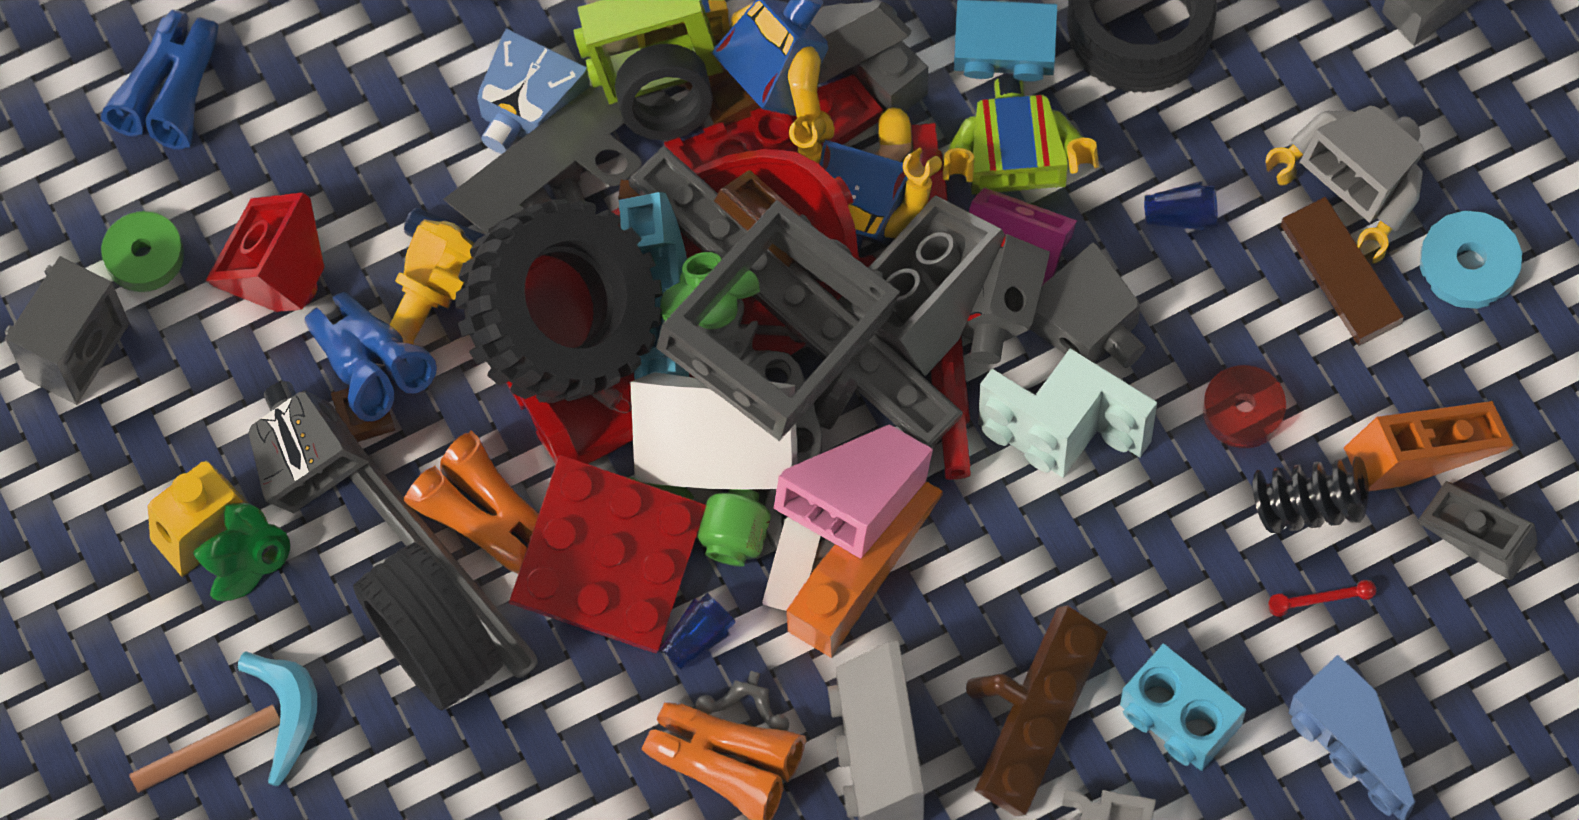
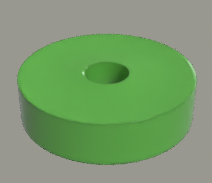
M141 211L125 215L111 225L103 238L101 254L110 277L118 285L135 292H148L165 286L175 278L183 264L184 246L178 230L170 220L154 212ZM142 247L151 248L150 252L145 256L135 255L136 251Z

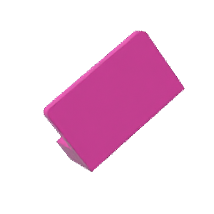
M985 187L972 200L969 213L1001 228L1005 235H1011L1050 251L1042 285L1055 275L1062 251L1072 239L1077 220Z

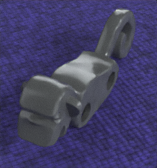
M737 299L738 312L735 319L725 327L705 329L699 325L697 326L766 380H768L765 375L766 371L779 369L787 377V382L783 384L795 385V392L805 382L800 365L790 354L772 350L753 349L752 342L758 330V321L752 320L742 329L739 327L745 311L742 299ZM812 404L796 422L797 436L805 438L810 447L806 452H797L798 464L822 453L823 433ZM769 489L764 502V506L771 513L767 538L777 550L784 525L783 514L774 509L777 489ZM826 538L820 539L814 561L822 560L835 544Z

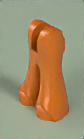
M473 431L459 436L441 458L440 470L435 465L425 470L414 481L404 496V502L411 508L466 536L505 568L516 574L519 573L527 547L511 533L514 531L529 544L539 513L524 501L505 481L493 465L479 437ZM453 484L462 489L492 515L475 506Z
M665 702L657 716L658 723L669 731L690 739L691 742L689 743L663 731L651 730L641 750L657 762L687 775L718 792L734 804L749 820H772L777 812L784 791L782 780L788 782L795 774L802 759L806 737L785 730L734 723L709 715L682 703ZM717 752L737 756L759 766L762 769L752 767L743 762L721 755Z

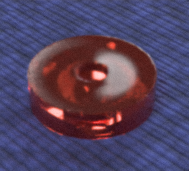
M1249 365L1233 366L1218 373L1209 383L1203 402V417L1210 432L1221 442L1237 448H1253L1270 441L1280 430L1286 411L1285 393L1277 379L1267 371ZM1246 401L1253 406V409L1249 412H1242L1237 409L1236 404Z

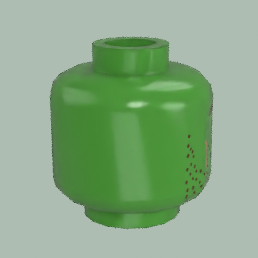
M729 489L728 493H717L709 497L698 530V540L707 548L706 556L727 565L745 566L746 560H752L761 555L771 520V513L769 509L758 502L760 495L750 489Z

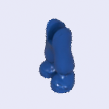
M345 291L333 296V301L343 317L336 324L333 325L317 307L304 318L306 326L325 352L335 373L344 384L350 385L348 393L349 407L359 419L364 421L378 420L390 411L394 402L393 386L385 372L376 364H384L392 380L405 393L416 394L425 390L432 383L436 375V361L424 347L403 343V338L399 332L386 322L372 315Z

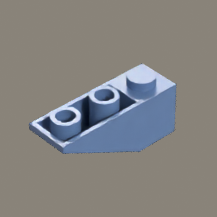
M1337 655L1293 696L1289 709V714L1292 716L1291 722L1305 739L1311 742L1317 740L1331 753L1329 758L1341 774L1350 779L1355 776L1369 790L1368 796L1382 813L1388 816L1394 814L1399 820H1407L1415 800L1377 692Z

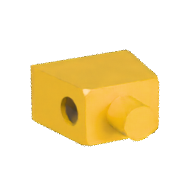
M207 460L203 461L188 473L176 477L171 486L150 501L147 506L150 539L180 576L183 577L200 564L193 555L194 550L208 539L227 530L224 518L226 506L234 503L248 502L223 474Z

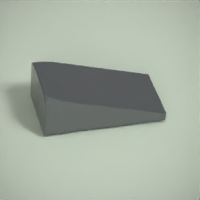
M1445 481L1418 519L1420 525L1488 569L1509 580L1515 577L1538 542L1534 523L1448 481Z

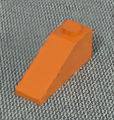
M1493 401L1379 416L1343 448L1352 466L1354 457H1361L1364 461L1370 492L1403 487L1507 451L1513 446V443Z

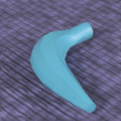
M245 651L238 662L239 671L258 677L269 684L280 701V727L268 780L270 785L279 786L290 772L312 733L317 715V691L307 669L298 663L287 660L268 659Z

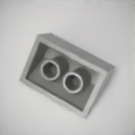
M899 640L890 641L837 666V685L827 686L832 718L842 716L845 735L835 736L839 766H850L853 784L843 786L848 818L858 817V820H923L924 791Z

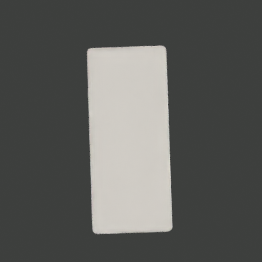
M789 517L785 518L762 601L763 605L784 611L788 609L810 577L821 537Z

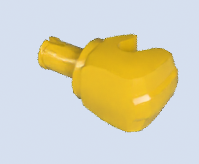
M424 219L418 225L406 253L404 274L399 272L395 282L403 286L401 290L405 292V295L389 324L401 334L403 343L414 345V341L432 307L438 308L441 305L449 308L451 302L456 299V292L461 290L465 284L458 277L462 264L474 258L470 254V249L474 243L465 235L464 230L455 223L444 220L437 222Z

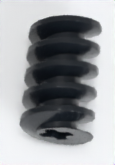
M1354 457L1352 472L1347 473L1342 460L1336 459L1333 462L1332 475L1326 474L1321 462H1314L1312 478H1307L1302 465L1298 464L1293 466L1292 480L1287 481L1282 468L1275 467L1272 472V483H1267L1262 470H1256L1252 482L1253 497L1258 515L1265 529L1270 533H1281L1285 526L1290 531L1301 530L1305 524L1310 528H1320L1325 521L1330 526L1341 525L1345 518L1350 523H1360L1366 514L1369 484L1366 467L1361 457Z

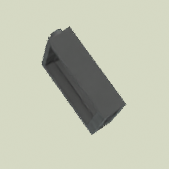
M776 200L662 324L656 348L780 442L892 315L900 291L894 288L892 283L884 280L882 277L883 273L877 270H870L854 258L850 250L843 243L835 239H829L814 228L804 214L799 216L793 209L787 208ZM772 243L866 313L791 398L697 327Z

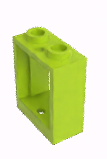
M601 0L577 7L582 26L581 28L574 29L577 47L581 58L591 57L585 61L593 88L603 87L609 104L618 102L615 90L618 70L628 57L645 47L656 44H678L693 50L704 61L708 76L723 72L721 63L712 54L716 47V42L702 0ZM681 22L685 23L688 31L686 35L609 56L605 46L608 43ZM670 77L657 79L642 87L635 97L688 81Z

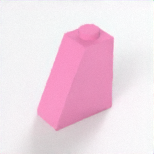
M886 425L785 469L779 475L774 509L861 559L926 482L933 449L892 425Z

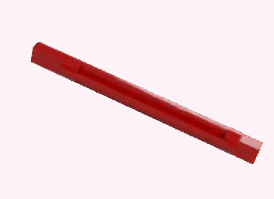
M935 123L911 125L913 152L918 148L922 149L920 154L921 164L925 167L928 160L934 156H938L942 161L940 170L929 177L932 181L929 201L935 195L948 201L946 180H943L944 156L942 151L938 150ZM961 335L955 345L930 371L931 384L963 412L962 418L941 438L945 479L951 480L964 479L971 476L966 424L970 421V410Z

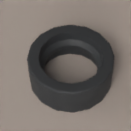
M656 44L645 47L628 57L617 72L615 90L623 122L635 134L653 140H670L685 136L701 126L711 112L713 94L704 61L693 50L678 44ZM665 77L680 78L693 85L687 96L674 104L663 107L648 106L635 99V96L642 87L651 81Z

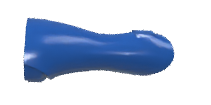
M171 9L161 19L141 61L101 112L102 122L108 124L115 131L127 136L143 135L145 126H147L150 138L155 139L161 145L175 150L186 147L190 148L193 140L196 97L202 76L216 43L218 24L215 21L198 17L194 21L184 45H182L187 33L189 17L185 12ZM167 77V79H166V81H165V83H164V85H163V87H162V89H161V91H160V93H159V95H158L156 101L154 102L155 96H156V94H157V92H158V90H159L161 84L163 83L164 79Z

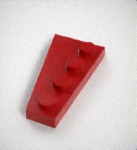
M855 75L817 88L820 109L829 115L834 125V136L828 141L844 145L878 123L883 114V109ZM759 108L751 111L750 117L728 125H724L723 122L703 128V134L683 141L681 137L664 142V146L690 169L726 155L760 149L797 152L798 146L791 141L789 129L798 117L797 115L793 116Z

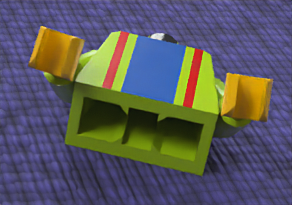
M1012 75L1003 76L994 82L995 99H985L977 102L976 116L965 119L949 146V150L944 154L943 180H949V176L953 174H962L967 177L966 182H971L972 194H979L984 187L996 192L1066 187L1067 159L1069 160L1070 173L1072 174L1078 173V165L1084 163L1092 164L1094 169L1099 168L1097 143L1093 139L1083 138L1062 112L1052 110L1046 96H1025L1023 81L1015 79Z

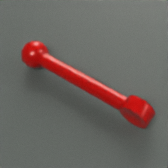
M1362 580L1355 587L1287 598L1283 594H1275L1269 599L1268 609L1272 615L1281 617L1290 608L1352 597L1369 600L1375 596L1377 590L1372 581Z

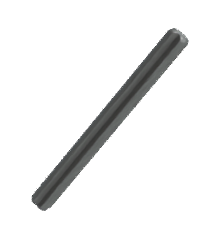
M366 453L370 462L348 477L406 546L414 542L420 544L437 561L481 620L494 642L503 663L515 677L522 678L538 665L536 654L416 511L404 502V497Z

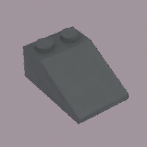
M935 195L869 266L870 270H877L883 273L882 277L884 280L892 283L893 287L900 291L892 315L875 334L921 375L926 376L959 340L1004 240L1005 234L1002 229ZM842 296L838 300L859 320L866 314Z

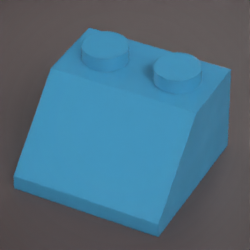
M957 0L954 71H964V76L973 79L992 78L994 73L1014 74L1015 79L1021 81H1039L1044 78V75H1053L1057 4Z

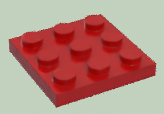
M559 454L508 603L656 654L659 650L706 505Z

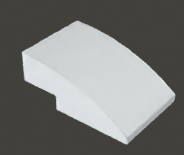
M653 372L631 381L635 479L640 482L710 489H777L779 475L785 469L798 464L796 424L779 442L696 378ZM770 382L790 398L795 393V385Z

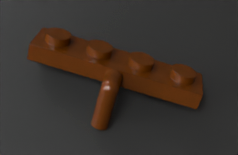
M1070 606L1057 607L1022 685L1005 674L971 678L966 683V692L973 699L999 695L1013 704L974 791L1015 817L1027 815L1108 631Z

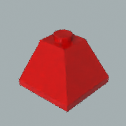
M303 192L250 198L205 281L213 287L275 312L302 310L314 298L318 289L316 283L325 268L311 198Z

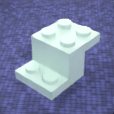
M1070 348L1036 395L994 369H991L980 384L978 425L982 426V431L997 444L1006 446L1009 443L1025 453V458L1035 468L1047 473L1052 470L1064 478L1097 431L1101 433L1104 441L1112 448L1120 452H1127L1129 450L1138 457H1141L1152 441L1157 402Z

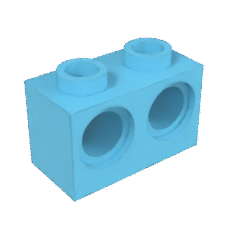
M1164 643L1123 688L1120 706L1124 708V716L1133 726L1142 732H1148L1150 729L1165 741V749L1175 760L1186 766L1192 763L1201 771L1204 770L1240 729L1246 711L1242 705ZM1152 687H1163L1171 693L1173 698L1164 703H1157L1150 700L1145 691ZM1200 719L1208 722L1214 731L1207 736H1197L1188 730L1186 724L1192 720Z

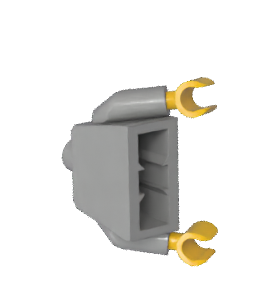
M1368 106L1356 112L1325 111L1318 114L1291 139L1293 143L1288 149L1283 147L1272 149L1267 154L1265 163L1267 172L1279 163L1288 164L1277 176L1279 185H1287L1295 179L1297 174L1295 162L1301 158L1300 163L1369 223L1375 220V218L1380 220L1375 228L1365 229L1360 234L1357 242L1359 249L1368 240H1375L1380 244L1381 249L1377 251L1372 263H1377L1386 254L1388 235L1392 229L1396 232L1399 230L1419 201L1423 173L1417 163L1424 150L1418 142L1420 139V129L1414 120L1409 117H1401L1394 122L1378 107Z

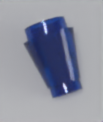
M1199 181L1144 196L1147 225L1156 224L1157 226L1202 231L1206 230V226L1218 225L1215 185L1203 186V182Z
M706 593L699 601L695 598L666 638V642L659 649L682 670L688 663L690 664L731 636L728 630L736 621L710 594Z

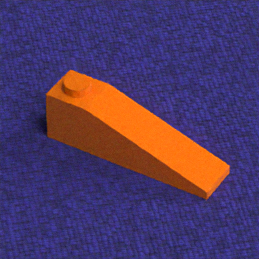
M926 481L861 559L835 544L814 569L786 610L788 632L832 658L943 495V491Z

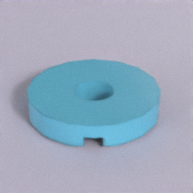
M1461 211L1446 215L1431 226L1422 243L1420 270L1423 278L1425 276L1427 282L1431 285L1430 289L1438 298L1456 307L1478 309L1489 306L1490 302L1497 301L1499 298H1504L1511 292L1521 271L1522 250L1516 235L1503 221L1485 212ZM1463 251L1476 252L1482 257L1484 265L1478 269H1467L1459 263L1457 255Z

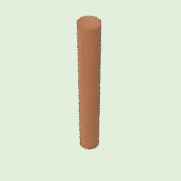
M272 704L130 773L129 776L137 792L140 793L279 725L280 718Z

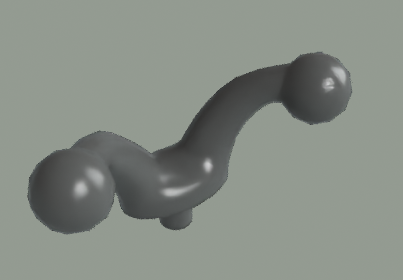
M750 671L747 683L734 680L731 689L721 699L715 701L709 695H702L695 704L697 710L710 715L731 707L745 695H751L762 719L770 729L785 731L789 729V721L786 716L773 714L769 701V689L757 686L760 673Z

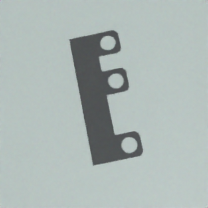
M591 85L443 200L485 234H489L488 229L523 210L524 208L520 206L522 202L575 161L609 186L620 185L621 179L626 180L641 168L642 162L636 154L610 135L624 124L618 102L609 104L603 87L593 88ZM662 90L635 97L638 102L648 106L663 107L677 102ZM615 150L626 158L627 167L619 174H608L597 167L595 158L601 151Z

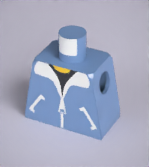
M506 29L478 92L477 99L481 116L490 122L481 137L483 143L493 151L503 154L511 147L517 136L525 137L590 87L587 67Z

